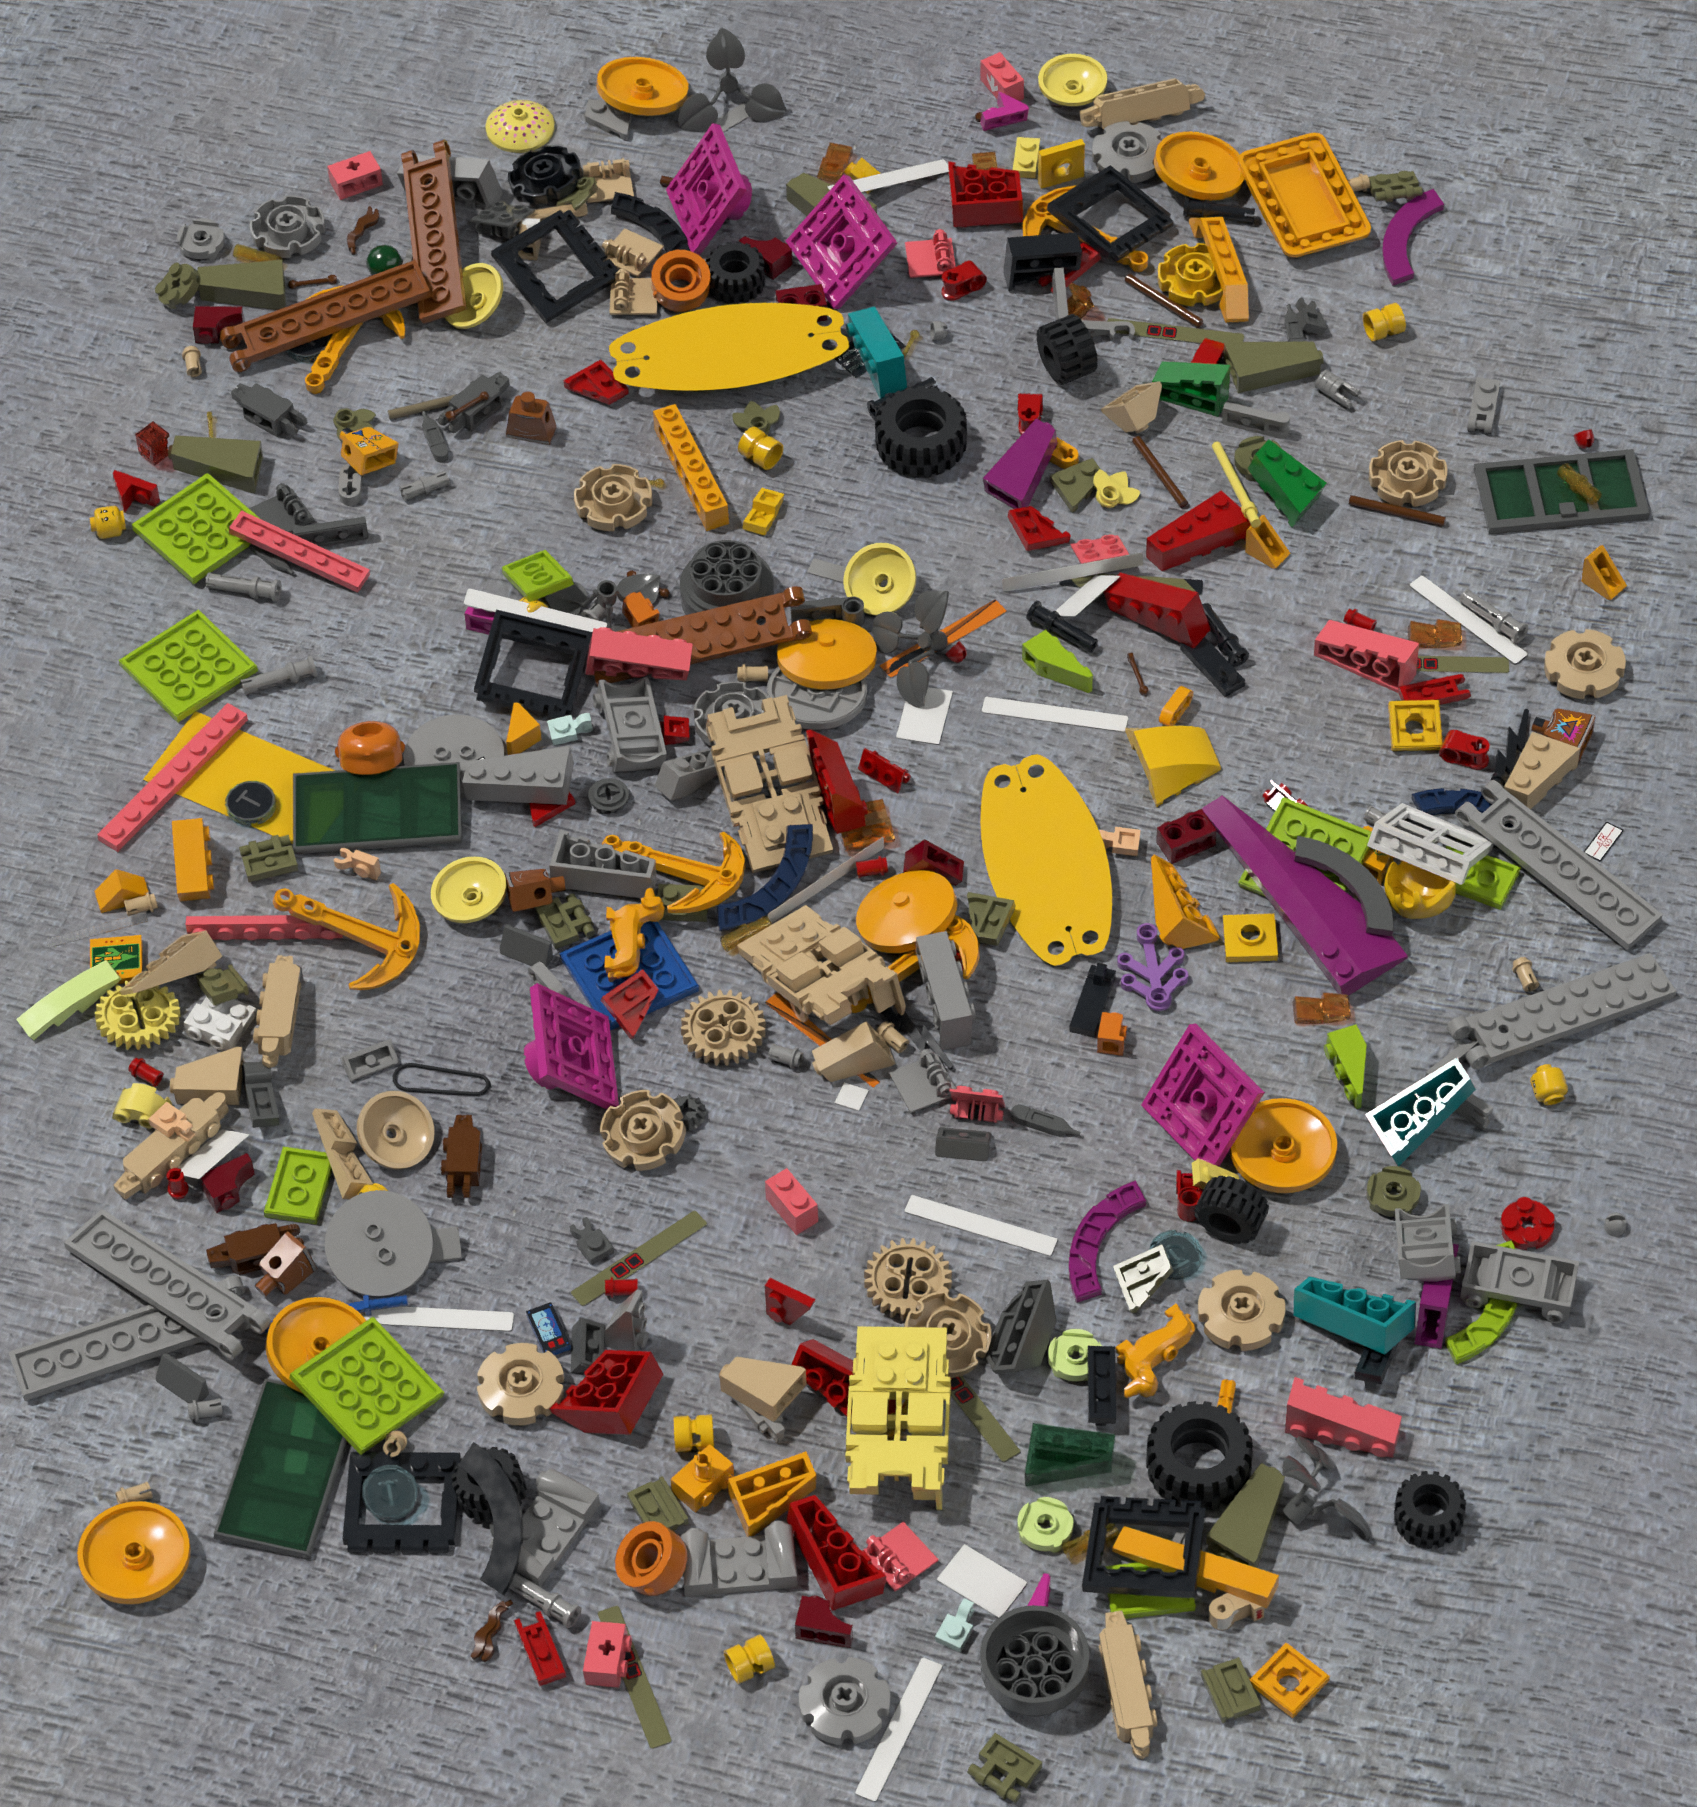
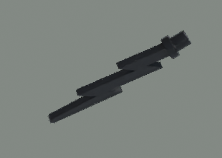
M1528 709L1523 711L1517 735L1510 726L1508 727L1505 756L1499 749L1496 752L1495 773L1492 775L1491 780L1497 781L1502 787L1507 781L1505 769L1511 775L1515 767L1516 749L1518 748L1522 753L1525 747L1529 716Z
M889 1007L880 1013L884 1014L889 1023L892 1022L894 1024V1028L899 1033L903 1025L920 1052L926 1049L927 1044L949 1070L953 1069L952 1063L924 1024L922 1034H920L906 1012L903 1015L898 1013L896 1016L892 1008Z

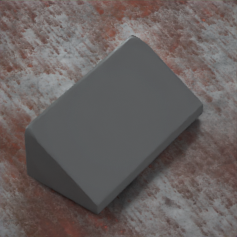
M507 924L504 926L500 944V953L530 966L539 961L546 967L553 959L551 941Z
M940 1127L936 1137L935 1155L937 1157L987 1161L992 1133Z
M580 1318L573 1325L571 1373H584L605 1351L604 1324Z
M164 1353L162 1355L156 1374V1381L187 1403H193V1400L201 1402L209 1395L206 1379L169 1354Z

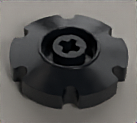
M542 146L538 151H527L513 162L514 170L508 172V182L515 197H522L523 202L529 204H548L552 199L560 200L571 194L577 188V180L582 178L583 171L576 153H568L567 148L562 146Z

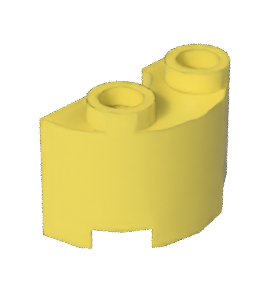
M133 1083L131 1088H123L112 1119L120 1123H130V1120H138L142 1127L151 1129L153 1127L150 1126L148 1119L166 1102L171 1105L172 1103L169 1097L163 1099L156 1094V1088L146 1084Z

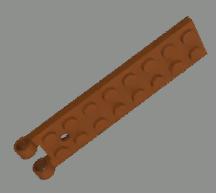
M445 139L433 143L434 158L419 162L414 150L401 154L413 260L417 261L432 296L418 302L419 318L423 324L467 310L449 159L451 157V150Z
M413 260L236 326L225 327L221 330L219 337L223 346L228 349L235 348L244 339L247 349L236 350L229 356L233 370L243 372L253 362L432 296L417 261Z
M799 586L787 588L784 592L616 631L622 633L632 631L641 636L658 635L662 639H683L687 643H693L690 665L789 641L802 640L812 635L809 620H797L789 626L787 623L784 608L799 606L805 602L803 588ZM764 618L766 622L763 625H758L757 620ZM595 671L594 673L597 687L599 680L615 683L634 678L627 672L617 673V676H606V671Z

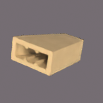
M867 1022L812 1050L815 1061L812 1062L815 1071L819 1076L823 1075L830 1082L896 1064L888 1043Z
M235 1047L176 1067L175 1078L170 1079V1093H174L176 1104H186L193 1098H200L205 1101L210 1096H213L215 1092L218 1093L219 1091L224 1093L227 1098V1105H239L243 1080L242 1063H245L242 1047Z
M735 1357L730 1364L724 1365L719 1374L721 1391L775 1422L806 1386V1369L800 1366Z

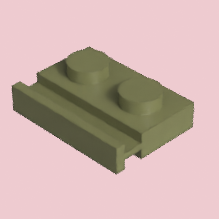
M658 884L657 897L662 899L665 907L661 920L707 922L708 909L691 913H668L667 910L668 905L680 900L694 888L699 889L700 892L705 886Z
M228 965V969L223 971L221 968L208 969L204 973L196 975L198 986L213 1006L238 998L237 994L240 993L249 995L247 984L232 965Z
M663 1476L653 1483L651 1481L627 1493V1499L642 1523L649 1521L659 1522L672 1531L677 1530L678 1526L689 1524L687 1515Z
M1239 1657L1214 1665L1211 1669L1201 1670V1678L1222 1723L1226 1722L1227 1719H1236L1261 1710V1704Z

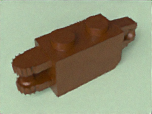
M456 1115L453 1127H449L448 1137L443 1138V1153H447L446 1160L441 1161V1175L446 1176L447 1198H454L455 1186H463L462 1193L464 1198H470L471 1186H479L481 1133L476 1127H473L472 1115Z
M277 1223L263 1224L257 1228L235 1231L232 1234L225 1235V1243L206 1250L210 1268L231 1266L232 1272L237 1275L261 1270L259 1266L260 1261L287 1231L294 1237L299 1235L300 1227L294 1223L277 1227ZM297 1237L296 1239L304 1245L302 1238Z

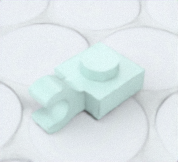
M583 713L575 720L572 719L571 715L547 720L553 746L578 740L577 734L593 731L590 714Z
M964 1598L958 1608L956 1617L947 1614L935 1636V1642L961 1653L973 1631V1625L968 1622L975 1611L972 1608L974 1602Z

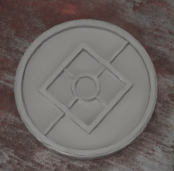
M778 667L768 680L767 695L769 698L787 695L789 706H792L796 718L795 724H801L803 729H830L849 722L861 712L867 700V683L864 678L855 684L837 689L809 688L791 681Z
M446 715L432 719L415 730L405 745L403 757L404 766L460 762L462 799L466 798L462 783L466 762L475 761L483 756L485 759L505 756L503 742L498 732L485 721L468 715ZM450 777L411 779L413 785L420 791L436 798L451 799Z
M369 1191L349 1199L335 1212L329 1222L325 1235V1254L335 1277L342 1285L354 1293L362 1296L369 1295L371 1298L391 1297L411 1288L426 1272L433 1253V1235L425 1214L413 1201L391 1191Z

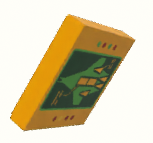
M133 935L90 939V968L107 960L122 979L117 984H123L125 981L130 982L137 974L143 972L142 936Z

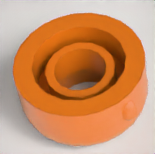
M674 250L663 254L657 259L651 272L653 297L663 307L671 311L686 312L700 307L710 290V270L706 261L698 254L687 250ZM683 279L690 284L684 288H678L672 285L671 282Z
M366 721L354 724L341 733L338 739V746L335 748V755L339 758L340 766L347 772L362 775L377 774L399 765L403 758L402 753L405 751V744L400 740L399 733L393 726L384 722Z
M655 1521L644 1522L634 1527L620 1543L615 1558L617 1576L621 1582L640 1594L647 1596L664 1594L672 1589L683 1576L687 1564V1548L681 1537L668 1527Z

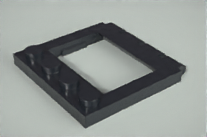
M1111 165L1054 199L1047 206L1048 212L1074 233L1077 232L1081 239L1107 260L1111 258L1116 262L1174 226V222L1170 218L1171 214ZM1118 190L1151 218L1110 243L1099 234L1098 230L1077 215Z
M560 209L491 251V256L545 323L615 282V274L619 270L611 259H607V254L598 243L593 242L594 238L583 225L578 226L580 221L571 210L563 213ZM554 230L560 234L594 277L567 291L566 295L557 300L548 292L546 286L536 277L530 266L518 254L520 250Z
M496 609L474 686V692L478 693L476 701L494 704L495 698H499L498 706L513 709L514 703L524 704L523 708L528 713L542 716L544 709H547V717L552 719L564 717L566 714L571 715L589 652L592 632ZM502 638L574 655L572 662L569 663L562 699L490 682L501 649Z
M350 1452L342 1538L343 1544L347 1545L348 1552H368V1545H373V1552L395 1553L396 1545H400L401 1553H423L424 1545H428L429 1553H449V1545H455L458 1499L451 1478L452 1474L455 1473V1466L460 1463L461 1454L400 1452L397 1456L391 1457V1452L388 1455L385 1452H365L362 1455L358 1452ZM385 1469H396L411 1477L412 1480H424L426 1477H438L440 1480H444L440 1514L442 1518L441 1525L359 1524L363 1510V1479H370L375 1473Z
M1101 1496L1100 1503L1094 1502L1082 1581L1083 1592L1195 1598L1206 1522V1508H1202V1501L1182 1500L1181 1507H1177V1500L1154 1499L1153 1505H1149V1498L1126 1497L1125 1504H1121V1497ZM1107 1523L1189 1528L1185 1537L1183 1570H1176L1172 1573L1163 1572L1162 1569L1158 1568L1136 1571L1133 1567H1120L1116 1570L1107 1569L1105 1566H1102Z

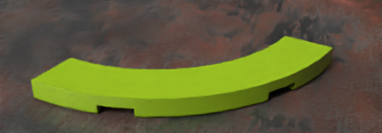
M1512 1240L1496 1245L1515 1249ZM1490 1298L1483 1313L1475 1322L1473 1321L1458 1333L1446 1337L1445 1345L1455 1365L1471 1359L1491 1346L1509 1325L1518 1303Z

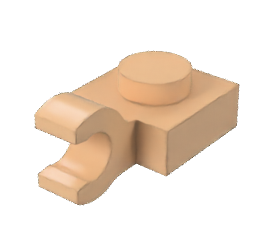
M1115 827L1114 833L1099 830L1105 849L1113 847L1112 853L1138 855L1140 830Z
M341 848L340 855L345 859L334 858V866L336 868L344 870L352 867L354 873L363 878L368 877L377 880L381 874L379 858L359 850H355L352 853L346 848Z
M168 1102L148 1119L150 1126L168 1138L176 1133L188 1142L195 1136V1133L190 1130L193 1125L187 1121L186 1114Z

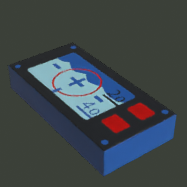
M551 1302L526 1311L528 1321L543 1353L550 1351L555 1356L571 1350L569 1340Z

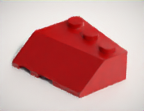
M948 161L953 227L1023 222V199L1019 171L995 167L982 170L977 169V165L968 164L967 167L956 166V162Z
M811 729L806 730L808 750L821 790L820 797H823L824 800L822 806L836 834L866 826L865 815H868L865 801L860 799L859 790L853 782L838 742Z
M605 1350L584 1372L586 1377L577 1386L571 1385L566 1391L567 1397L560 1404L555 1402L549 1410L584 1433L631 1435L664 1374L650 1351Z

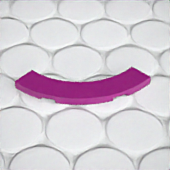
M1434 189L1426 191L1422 196H1416L1397 211L1386 229L1382 247L1383 265L1392 286L1414 279V272L1407 258L1406 247L1415 226L1429 216L1444 210V203Z
M1136 1180L1107 1194L1105 1199L1088 1211L1075 1232L1069 1253V1281L1076 1303L1102 1295V1289L1096 1273V1259L1101 1243L1118 1221L1135 1210L1146 1206V1200Z

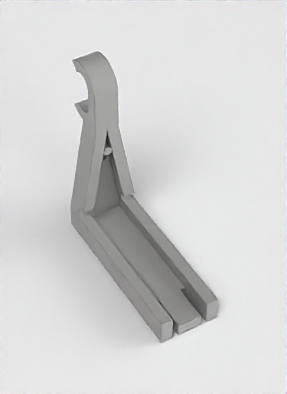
M1054 268L1052 277L1056 320L1068 316L1064 268ZM1082 320L1092 337L1109 335V338L1113 340L1116 330H1127L1129 338L1132 340L1134 337L1135 327L1128 321Z
M1473 1034L1468 1035V1038L1472 1039L1469 1044H1463L1460 1040H1455V1050L1432 1066L1426 1072L1425 1077L1456 1058L1461 1064L1466 1059L1468 1051L1479 1046ZM1471 1094L1455 1111L1484 1130L1490 1124L1488 1115L1493 1111V1107L1474 1094Z

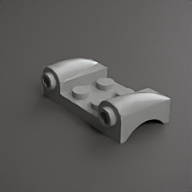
M643 677L627 685H614L605 680H599L597 694H593V705L595 709H599L600 714H605L612 744L611 751L607 752L608 767H612L614 772L639 771L662 767L663 762L666 761L667 752L649 678Z
M1443 1204L1434 1213L1424 1216L1411 1215L1401 1208L1395 1209L1400 1279L1435 1282L1456 1278L1455 1273H1461L1460 1258L1454 1257L1452 1235L1457 1234L1456 1218L1450 1219L1449 1204Z
M1471 1241L1460 1298L1467 1306L1472 1308L1486 1305L1489 1297L1542 1307V1316L1549 1322L1561 1323L1569 1319L1579 1261Z
M553 1468L546 1472L542 1471L536 1480L538 1496L522 1516L523 1545H521L519 1565L516 1572L539 1587L543 1585L600 1506L599 1493ZM493 1539L491 1540V1543H490V1549H491V1551H492Z
M784 1521L772 1522L765 1528V1535L709 1540V1534L700 1528L688 1529L686 1533L681 1535V1539L687 1548V1564L683 1574L685 1597L797 1587L793 1527Z

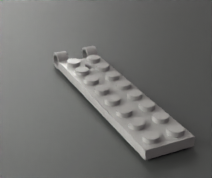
M1491 780L1481 789L1485 800L1493 804L1483 813L1479 812L1469 802H1465L1456 810V817L1463 825H1471L1626 950H1629L1662 920V913L1526 807L1497 781ZM1511 823L1514 827L1508 828L1504 824Z
M1648 953L1468 1018L1463 1016L1456 1017L1448 1023L1447 1030L1454 1040L1463 1039L1470 1034L1475 1036L1480 1046L1469 1050L1466 1054V1059L1471 1067L1477 1070L1493 1062L1675 998L1676 990L1652 954ZM1499 1029H1505V1030H1507L1508 1032H1507V1033H1501V1032L1499 1031Z
M103 1209L64 1242L66 1250L219 1348L220 1352L230 1360H233L243 1351L241 1343L231 1333L244 1321L258 1334L263 1333L271 1325L269 1316L263 1310L246 1302ZM215 1313H220L218 1316L211 1317Z
M230 1276L217 1282L239 1297L245 1292L239 1276ZM150 1304L8 1353L24 1401L161 1356L164 1353H170L205 1341V1339ZM215 1313L211 1317L218 1316L220 1313ZM244 1321L236 1330L246 1332L252 1328Z

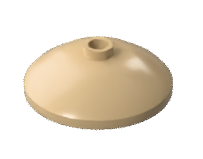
M401 1091L380 1093L371 1098L363 1106L359 1114L357 1136L360 1145L371 1160L385 1168L398 1170L412 1167L426 1157L433 1145L435 1130L432 1117L424 1104L408 1093ZM387 1131L393 1133V1138L387 1136Z

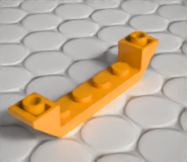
M1223 217L1189 218L1194 238H1204L1222 287L1223 295L1219 307L1225 323L1248 322V284Z

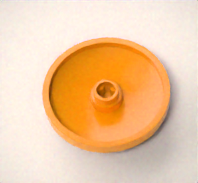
M624 57L606 63L597 75L596 88L600 97L614 108L631 114L645 116L667 114L679 109L686 101L688 95V82L685 76L670 64L652 58Z
M1191 131L1171 134L1158 144L1154 155V167L1162 181L1175 191L1191 198L1200 200L1226 199L1241 189L1245 179L1238 164L1240 154L1225 141L1209 134Z
M836 619L810 621L812 635L809 638L781 643L777 647V662L782 673L799 685L815 689H837L855 684L870 674L877 660V647L871 634L854 623Z
M924 870L900 873L881 882L866 895L858 908L856 925L863 941L877 951L885 953L911 951L916 949V937L944 932L956 914L957 897L950 882L938 873Z
M1269 1099L1257 1104L1230 1148V1156L1237 1171L1254 1186L1276 1193L1300 1192L1318 1184L1331 1171L1337 1154V1137L1328 1118L1315 1107L1295 1099Z
M312 1297L293 1302L276 1315L269 1327L266 1339L268 1362L282 1382L302 1393L289 1379L290 1373L367 1320L353 1307L331 1298Z
M143 1501L118 1504L96 1516L85 1528L77 1551L80 1572L88 1587L100 1597L119 1604L145 1603L169 1592L184 1576L191 1555L188 1533L182 1521L169 1509L155 1503Z

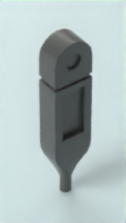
M1287 304V313L1284 319L1288 342H1302L1304 337L1297 313L1293 312L1291 304Z
M423 411L422 429L435 461L445 462L449 458L448 448L438 424L427 416L426 411Z
M253 544L249 545L248 548L273 569L287 571L291 575L294 574L286 559Z
M1020 1104L1013 1106L1011 1110V1118L1017 1124L1026 1125V1127L1054 1136L1065 1134L1080 1136L1081 1132L1071 1128L1061 1117Z

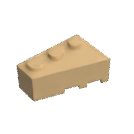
M1532 732L1504 789L1531 810L1547 795L1548 790L1554 785H1558L1569 771H1574L1577 768L1580 748Z

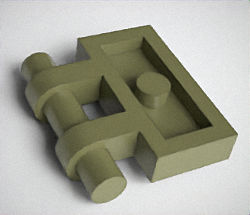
M1400 171L1399 173L1378 174L1369 177V189L1376 202H1393V199L1399 198L1409 200L1414 199V196L1423 195L1422 187L1419 186L1414 171Z
M275 835L271 836L269 840L257 843L254 840L248 842L249 845L239 847L248 882L298 871L289 835L282 837Z
M574 893L567 895V903L562 904L560 899L556 897L552 899L553 903L535 907V913L555 949L579 941L577 933L579 931L584 932L587 938L595 935L594 923L589 916H586L582 901L577 899ZM568 915H575L576 920L571 921Z
M994 1733L979 1752V1759L985 1763L983 1767L980 1768L972 1763L967 1773L973 1776L975 1782L981 1786L987 1785L995 1790L996 1795L1000 1798H1008L1016 1803L1021 1793L1013 1788L1014 1785L1018 1783L1027 1788L1041 1770L1042 1761L997 1733ZM994 1770L1007 1776L1003 1782L991 1775Z

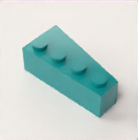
M876 307L848 313L849 323H846L847 334L853 338L854 346L862 358L879 399L883 398L886 393H895L907 388L904 355Z
M1456 1058L1368 1112L1366 1116L1399 1167L1476 1088Z
M1309 1276L1294 1289L1293 1316L1377 1352L1386 1354L1415 1329L1416 1301L1406 1299L1405 1303L1394 1301V1296L1387 1294L1376 1297L1368 1295L1366 1289L1347 1290L1343 1289V1284Z

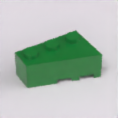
M1162 361L1152 382L1160 381L1162 385L1159 400L1219 417L1225 402L1229 398L1230 365Z
M1270 439L1258 450L1248 467L1249 472L1264 492H1268L1274 499L1276 508L1282 510L1289 519L1288 523L1292 528L1317 501L1327 482Z

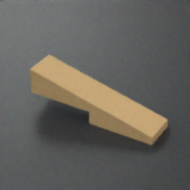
M315 1108L312 1114L342 1199L349 1200L358 1195L364 1185H372L373 1183L353 1152L357 1142L338 1111Z

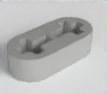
M346 464L340 469L338 489L340 501L347 506L358 504L362 497L363 477L350 464ZM350 474H353V480H349ZM349 489H353L351 495H348Z
M539 961L528 968V974L534 984H541L567 997L562 984L542 962Z

